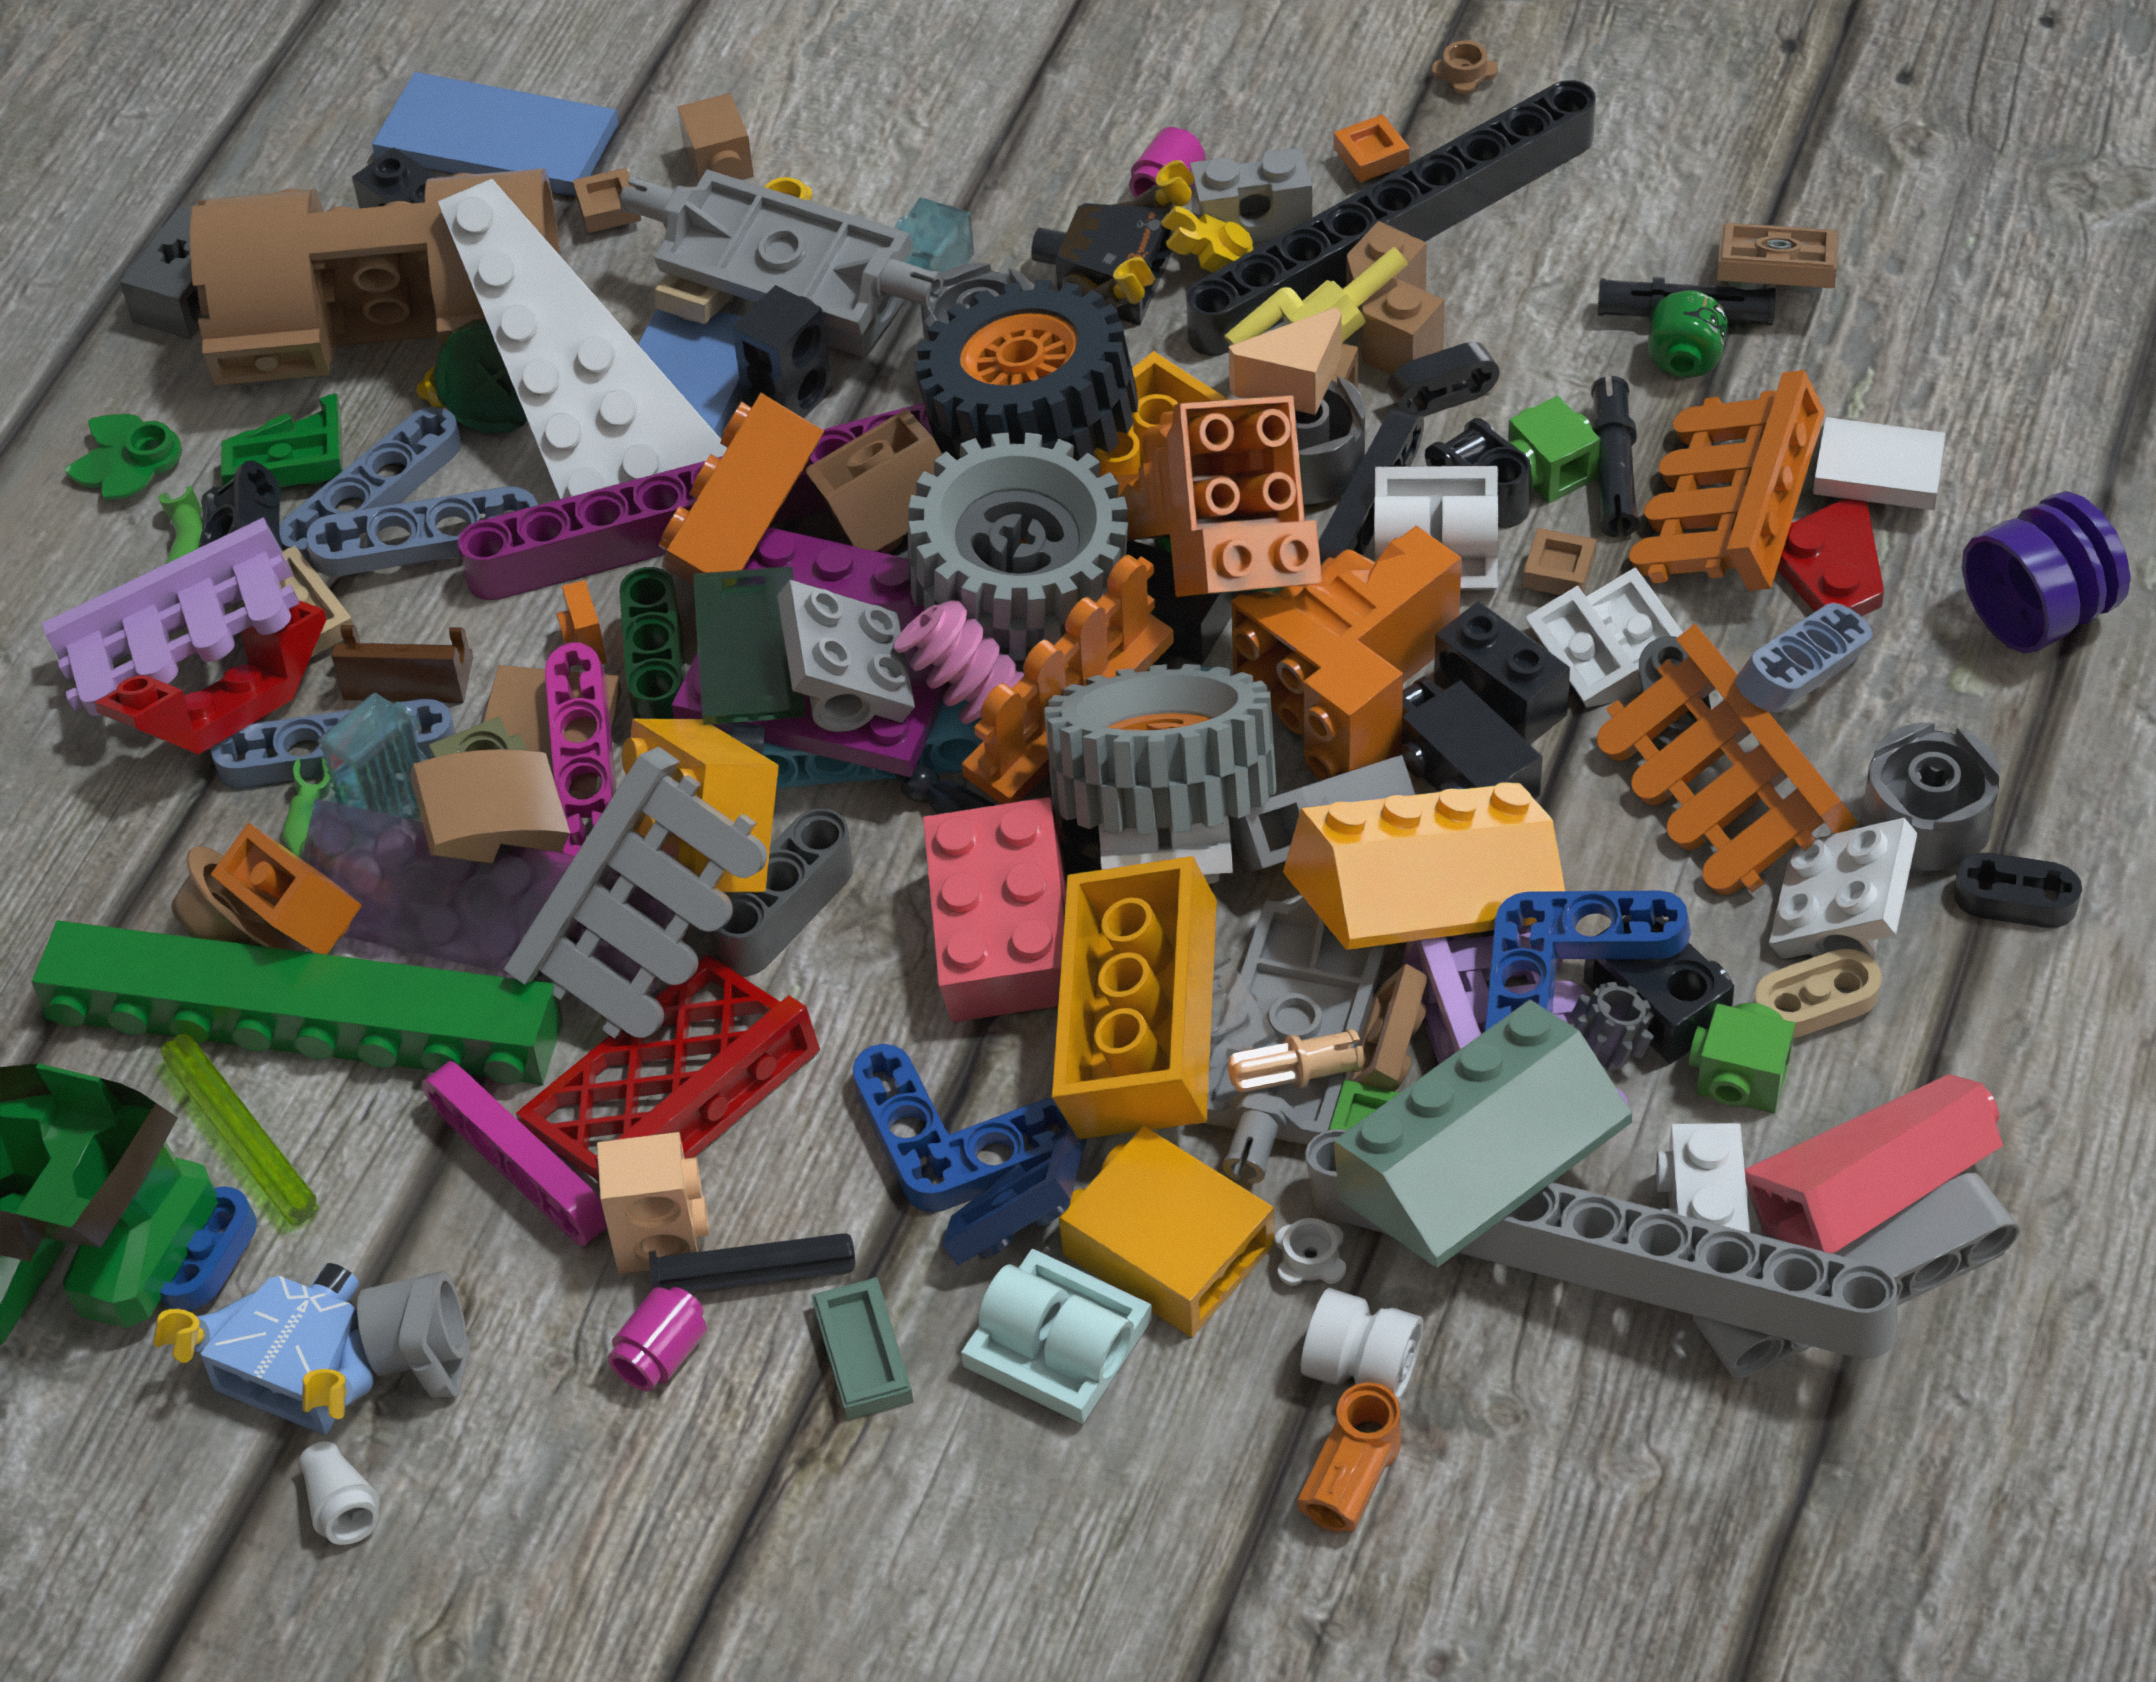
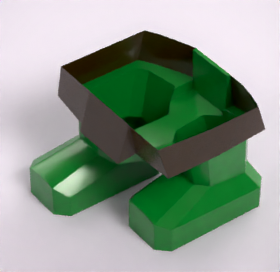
M39 1063L0 1067V1346L4 1344L67 1242L79 1244L63 1279L65 1293L80 1317L126 1329L149 1319L162 1298L160 1291L165 1282L171 1283L188 1255L187 1245L197 1230L204 1228L216 1208L218 1201L216 1199L215 1184L205 1166L175 1157L166 1142L178 1117L143 1093L118 1082Z

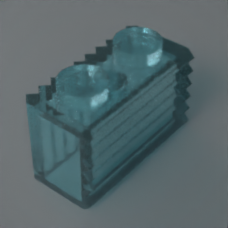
M372 693L317 740L322 745L320 749L324 753L322 757L326 760L325 765L329 769L327 773L331 777L329 781L333 784L331 788L336 793L333 796L338 801L336 803L340 808L338 812L345 820L377 842L387 841V834H396V827L405 826V819L414 818V811H419L409 773L414 763L428 759L418 746L416 734L421 730V726L414 713L400 702L392 704L377 693Z

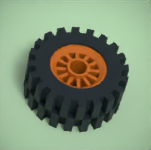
M1036 280L1033 290L1024 291L1021 290L1020 282L1004 285L1006 294L992 298L988 290L973 295L975 305L968 309L958 303L947 311L948 324L936 320L927 330L930 341L920 340L916 350L919 361H915V372L932 437L942 454L947 451L956 460L960 459V444L976 438L981 449L991 447L992 434L1008 433L1010 444H1024L1025 433L1042 435V447L1052 450L1058 439L1073 444V459L1079 461L1087 453L1095 457L1094 450L1097 448L1110 453L1119 444L1117 432L1128 434L1134 424L1132 413L1138 412L1139 402L1122 321L1120 322L1118 312L1112 303L1105 306L1103 296L1093 290L1083 297L1080 285L1068 282L1064 284L1060 291L1053 290L1051 280Z

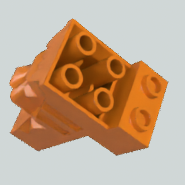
M1293 395L1174 404V411L1163 412L1159 425L1151 426L1144 432V463L1138 469L1139 473L1114 476L1119 484L1118 497L1125 496L1128 509L1127 541L1170 537L1176 597L1322 583L1317 521H1305Z
M1414 526L1402 537L1393 539L1376 562L1353 550H1344L1336 558L1329 557L1321 564L1322 583L1285 587L1277 595L1270 591H1259L1252 595L1239 594L1231 600L1233 675L1244 672L1253 676V682L1262 681L1267 685V692L1270 691L1271 711L1280 717L1281 721L1290 731L1304 735V762L1310 771L1321 781L1401 755L1403 683L1435 659V634L1460 615L1462 557L1418 526Z

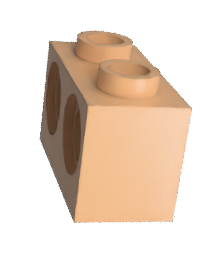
M675 1132L597 1142L600 1198L618 1274L650 1270L649 1251L656 1250L657 1257L699 1252L697 1237L710 1235L705 1195L702 1196L697 1157L685 1159L680 1133Z

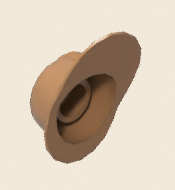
M196 846L188 851L186 863L190 875L178 890L177 895L172 901L171 908L174 916L190 937L256 946L262 944L272 948L307 951L306 946L270 925L210 875L224 855L209 847Z

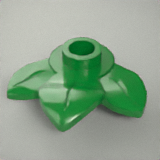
M131 414L98 416L88 420L90 432L98 447L67 465L64 469L70 479L83 487H102L101 491L105 500L124 499L135 495L147 487L154 475L172 468L181 457L182 446L177 434L162 422H144L140 417Z

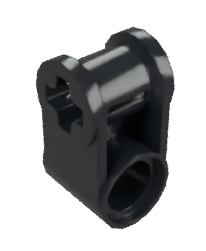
M1474 418L1464 425V430L1461 434L1446 443L1435 442L1425 449L1424 456L1427 467L1498 466V527L1515 526L1522 523L1529 516L1531 511L1530 459L1524 452L1516 449L1497 434L1488 422L1481 418Z
M246 461L236 469L235 478L223 487H212L203 494L201 499L203 509V524L200 537L201 547L264 517L281 548L280 501L282 494L276 478L265 466L256 461Z

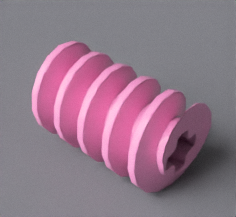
M951 600L939 605H933L918 615L899 634L893 647L898 653H902L916 645L918 650L909 663L914 671H918L933 664L935 667L926 679L927 685L934 689L949 681L951 685L944 693L942 700L949 707L965 699L967 703L961 709L958 718L963 724H970L981 717L983 702L994 687L1000 683H1005L1013 688L1024 676V673L1015 672L1016 664L1009 655L999 654L1000 647L992 637L983 636V628L976 619H966L967 610L960 601Z

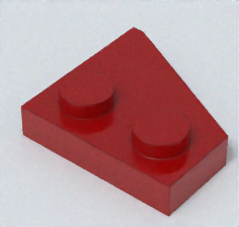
M1843 499L1790 525L1777 570L1814 612L1827 604L1836 603L1852 609L1862 617L1882 607L1884 586L1867 501Z

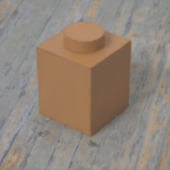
M731 93L677 106L683 146L698 183L707 169L739 180L754 177L749 137Z

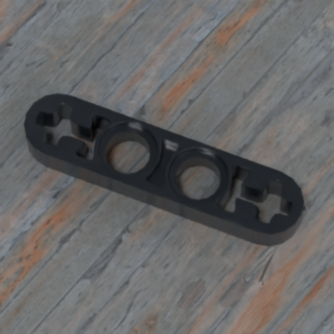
M1396 407L1390 409L1318 541L1320 565L1329 557L1336 558L1344 550H1353L1363 556L1374 535L1375 467L1411 466L1422 440L1424 430V417L1422 415Z

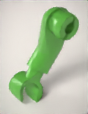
M192 486L186 487V492L176 499H171L168 493L160 494L158 497L167 518L172 520L177 534L165 564L201 547L202 508Z
M298 758L293 766L294 789L297 796H294L291 800L282 831V838L289 851L326 876L334 870L338 861L336 846L318 825L322 809L320 800L328 796L332 787L331 770L327 761L322 758V782L315 785L308 784L301 778L300 758Z

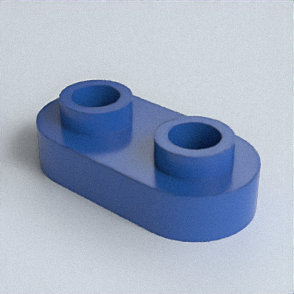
M225 1186L215 1187L217 1192L216 1199L218 1201L216 1208L204 1228L197 1230L187 1245L189 1253L171 1283L166 1281L160 1291L161 1301L168 1308L190 1311L210 1302L218 1294L252 1239L257 1227V1218L247 1198L238 1189ZM223 1228H226L225 1231L218 1233Z

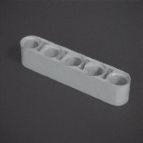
M1967 1173L1942 1184L1833 1254L1875 1264L1886 1269L1894 1277L1897 1285L1898 1306L1999 1257L2016 1241L2020 1228L1981 1176L1977 1173ZM1693 1316L1694 1324L1734 1378H1746L1813 1347L1700 1316Z

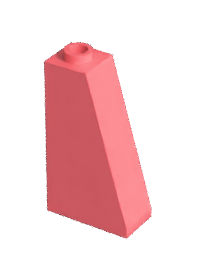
M1948 1074L1744 1169L1746 1186L1762 1233L1788 1243L1831 1254L1839 1251L2003 1146L1996 1125L1999 1121V1110L1993 1096L1984 1087L1983 1083Z

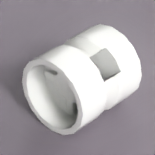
M1328 1288L1324 1291L1316 1306L1307 1331L1302 1351L1301 1373L1304 1376L1339 1387L1350 1377H1354L1355 1384L1366 1382L1381 1384L1391 1390L1399 1402L1407 1388L1417 1360L1423 1333V1318L1395 1308H1381L1372 1316L1365 1299Z

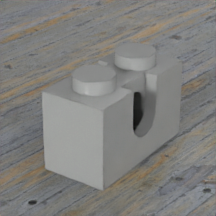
M1302 147L1263 152L1262 161L1237 164V162L1229 157L1190 162V172L1195 177L1191 185L1192 213L1198 219L1206 213L1226 223H1237L1249 232L1252 244L1269 242L1312 218V183ZM1269 210L1267 214L1257 219H1246L1240 216L1241 213Z

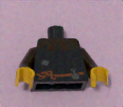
M1175 160L1166 164L1156 176L1158 186L1151 187L1134 200L1112 205L1085 203L1078 206L1067 232L1041 227L1037 228L1031 247L1032 260L1056 265L1057 291H1060L1066 282L1080 285L1083 297L1093 290L1103 296L1105 306L1112 303L1118 312L1119 319L1141 325L1173 252L1166 244V241L1172 236V230L1163 227L1161 221L1171 211V202L1174 206L1179 207L1189 203L1192 196V190L1189 185L1193 184L1194 175L1182 161Z

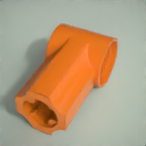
M1371 1382L1356 1384L1347 1389L1339 1398L1336 1409L1337 1420L1297 1500L1298 1510L1311 1518L1315 1525L1337 1534L1341 1531L1355 1532L1385 1467L1392 1464L1400 1452L1402 1442L1399 1402L1393 1392L1381 1384ZM1365 1421L1378 1422L1384 1426L1381 1430L1373 1433L1359 1432L1354 1427Z

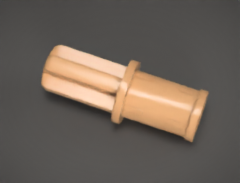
M1354 1029L1301 1040L1297 1035H1291L1285 1038L1284 1044L1234 1053L1228 1059V1075L1231 1085H1234L1235 1089L1241 1093L1290 1083L1299 1089L1306 1087L1310 1079L1361 1071L1364 1066L1362 1046L1351 1048V1044L1358 1043L1360 1040L1359 1035Z

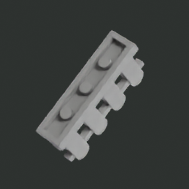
M660 747L639 755L503 969L523 984H527L545 974L554 980L552 983L554 984L553 995L561 1000L570 992L606 1017L608 1020L602 1030L613 1038L620 1036L623 1030L634 1037H647L661 1027L664 1020V1011L661 1004L648 994L651 986L657 977L668 984L678 985L687 981L696 973L698 957L695 951L682 941V938L691 924L700 930L710 932L721 928L729 922L733 912L732 903L725 893L716 888L726 870L736 877L747 878L760 872L767 861V851L764 844L750 834L757 823L745 814L739 815L736 821L733 822L697 797L695 794L702 784L689 775L683 777L680 783L670 778L681 761ZM646 815H648L655 822L646 837L637 832V829ZM671 832L711 859L700 876L661 849ZM613 868L621 876L612 890H609L602 884ZM636 886H639L676 912L666 929L627 902ZM580 922L587 929L579 942L576 943L568 937L577 923ZM602 939L642 966L632 982L593 955Z

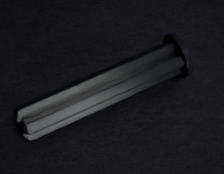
M847 1233L657 1257L656 1250L649 1251L653 1289L664 1288L670 1290L672 1287H678L690 1294L847 1274L854 1271L856 1265L853 1240L851 1235Z

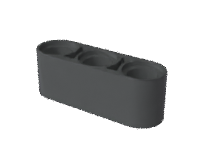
M830 809L806 811L797 817L770 845L765 892H724L732 903L733 912L726 925L711 931L717 961L740 976H751L761 972L847 884L853 873V860L848 826L845 818L838 812Z

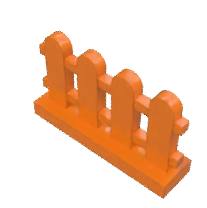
M1805 370L1783 372L1777 391H1763L1759 399L1722 403L1719 397L1705 398L1703 406L1687 408L1675 417L1673 421L1675 432L1682 443L1690 446L1689 449H1679L1668 453L1659 463L1658 469L1665 483L1669 487L1675 488V491L1653 497L1644 507V515L1651 528L1661 532L1658 537L1640 540L1629 552L1630 561L1642 576H1649L1654 584L1667 582L1669 574L1707 571L1710 578L1725 577L1727 569L1736 568L1748 591L1771 589L1825 415V410ZM1746 439L1743 443L1712 446L1713 442ZM1732 482L1731 486L1697 490L1700 485ZM1718 526L1717 531L1683 534L1686 529Z
M1131 555L1122 557L1108 576L1107 592L1097 602L1089 597H1085L1073 607L1066 620V633L1055 645L1048 640H1042L1030 651L1023 666L1024 676L1015 686L1011 688L1005 683H1000L991 690L981 707L982 719L974 726L975 735L983 740V742L962 763L963 777L1000 804L1020 802L1050 771L1044 715L1045 707H1049L1048 701L1054 695L1063 696L1062 689L1072 684L1086 686V679L1096 675H1102L1106 678L1116 677L1117 670L1133 668L1136 673L1145 672L1174 643L1173 629L1150 614L1155 608V599L1147 594V580L1154 574V565L1142 556L1138 560Z
M1695 623L1676 638L1677 642L1689 656L1676 667L1669 659L1660 665L1657 670L1663 677L1626 707L1619 700L1610 705L1606 711L1612 718L1599 729L1597 743L1605 755L1615 761L1626 760L1637 751L1645 758L1646 762L1635 771L1631 782L1633 791L1643 802L1649 805H1658L1665 802L1672 795L1680 802L1682 806L1670 816L1667 822L1668 835L1677 846L1685 850H1692L1700 847L1708 840L1711 841L1718 851L1705 862L1703 878L1715 893L1731 895L1744 885L1753 893L1765 884L1758 874L1796 844H1799L1804 852L1812 846V843L1816 841L1811 833L1824 822L1836 834L1849 831L1858 824V821L1771 714L1755 706L1740 693L1735 683V678L1738 674ZM1716 689L1724 700L1710 710L1702 699ZM1690 710L1698 721L1659 751L1651 740ZM1752 733L1760 744L1746 754L1738 743ZM1726 754L1734 765L1698 794L1694 795L1686 784ZM1788 777L1797 789L1782 799L1774 788ZM1759 799H1762L1770 810L1738 836L1730 840L1722 829Z

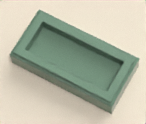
M878 1278L812 1294L813 1309L846 1421L914 1403L911 1385Z

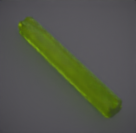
M178 1034L173 1041L165 1042L161 1048V1055L164 1058L166 1067L286 1222L293 1226H301L307 1219L314 1218L320 1209L314 1192L192 1036Z

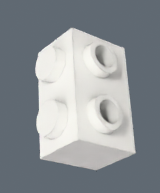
M1741 1123L1671 1124L1669 1151H1657L1656 1155L1657 1191L1668 1192L1669 1208H1661V1210L1750 1233Z

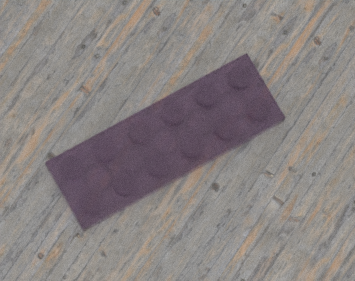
M315 799L302 860L328 877L362 904V907L352 919L348 930L343 936L509 974L503 969L575 856L500 844L493 863L431 855L423 823L420 821ZM612 868L602 885L612 890L621 874ZM636 886L627 902L666 929L672 921L674 911L639 886ZM578 922L568 938L578 943L587 927ZM602 939L593 953L595 957L631 982L642 967L604 939ZM545 974L534 979L546 983L554 981ZM658 977L648 991V994L654 998L659 981Z

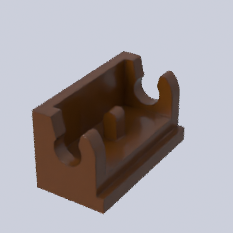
M355 625L340 626L344 644H334L331 657L343 700L407 702L434 699L442 703H464L473 660L472 649H469L464 628H449L452 645L361 643Z

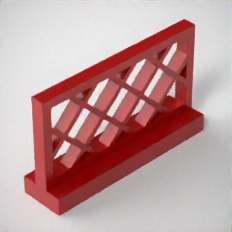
M707 955L698 962L697 971L690 979L678 985L671 984L655 997L664 1011V1020L661 1026L677 1024L676 1039L643 1043L644 1037H634L624 1030L617 1038L609 1035L515 1114L518 1121L539 1140L598 1182V1155L589 1150L590 1137L622 1134L616 1139L619 1140L679 1132L685 1159L694 1158L820 1051L807 1006L790 995L780 1002L710 955ZM710 981L724 989V1000L691 1004V997ZM754 1014L764 1015L746 1031L734 1032V1017ZM722 1019L721 1034L688 1038L690 1022ZM719 1053L700 1070L686 1072L688 1056ZM674 1058L673 1074L640 1078L642 1062ZM629 1064L628 1079L595 1083L596 1076L608 1066ZM671 1093L651 1111L637 1113L639 1097ZM626 1098L624 1115L592 1118L593 1102ZM580 1104L579 1120L550 1123L545 1119L560 1106Z

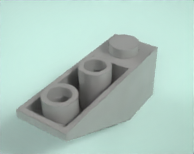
M1396 756L1271 797L1269 802L1262 807L1250 806L1251 814L1239 819L1228 815L1229 828L1244 873L1246 874L1286 861L1301 808L1331 805L1335 802L1350 803L1384 799L1393 795H1415L1403 756Z

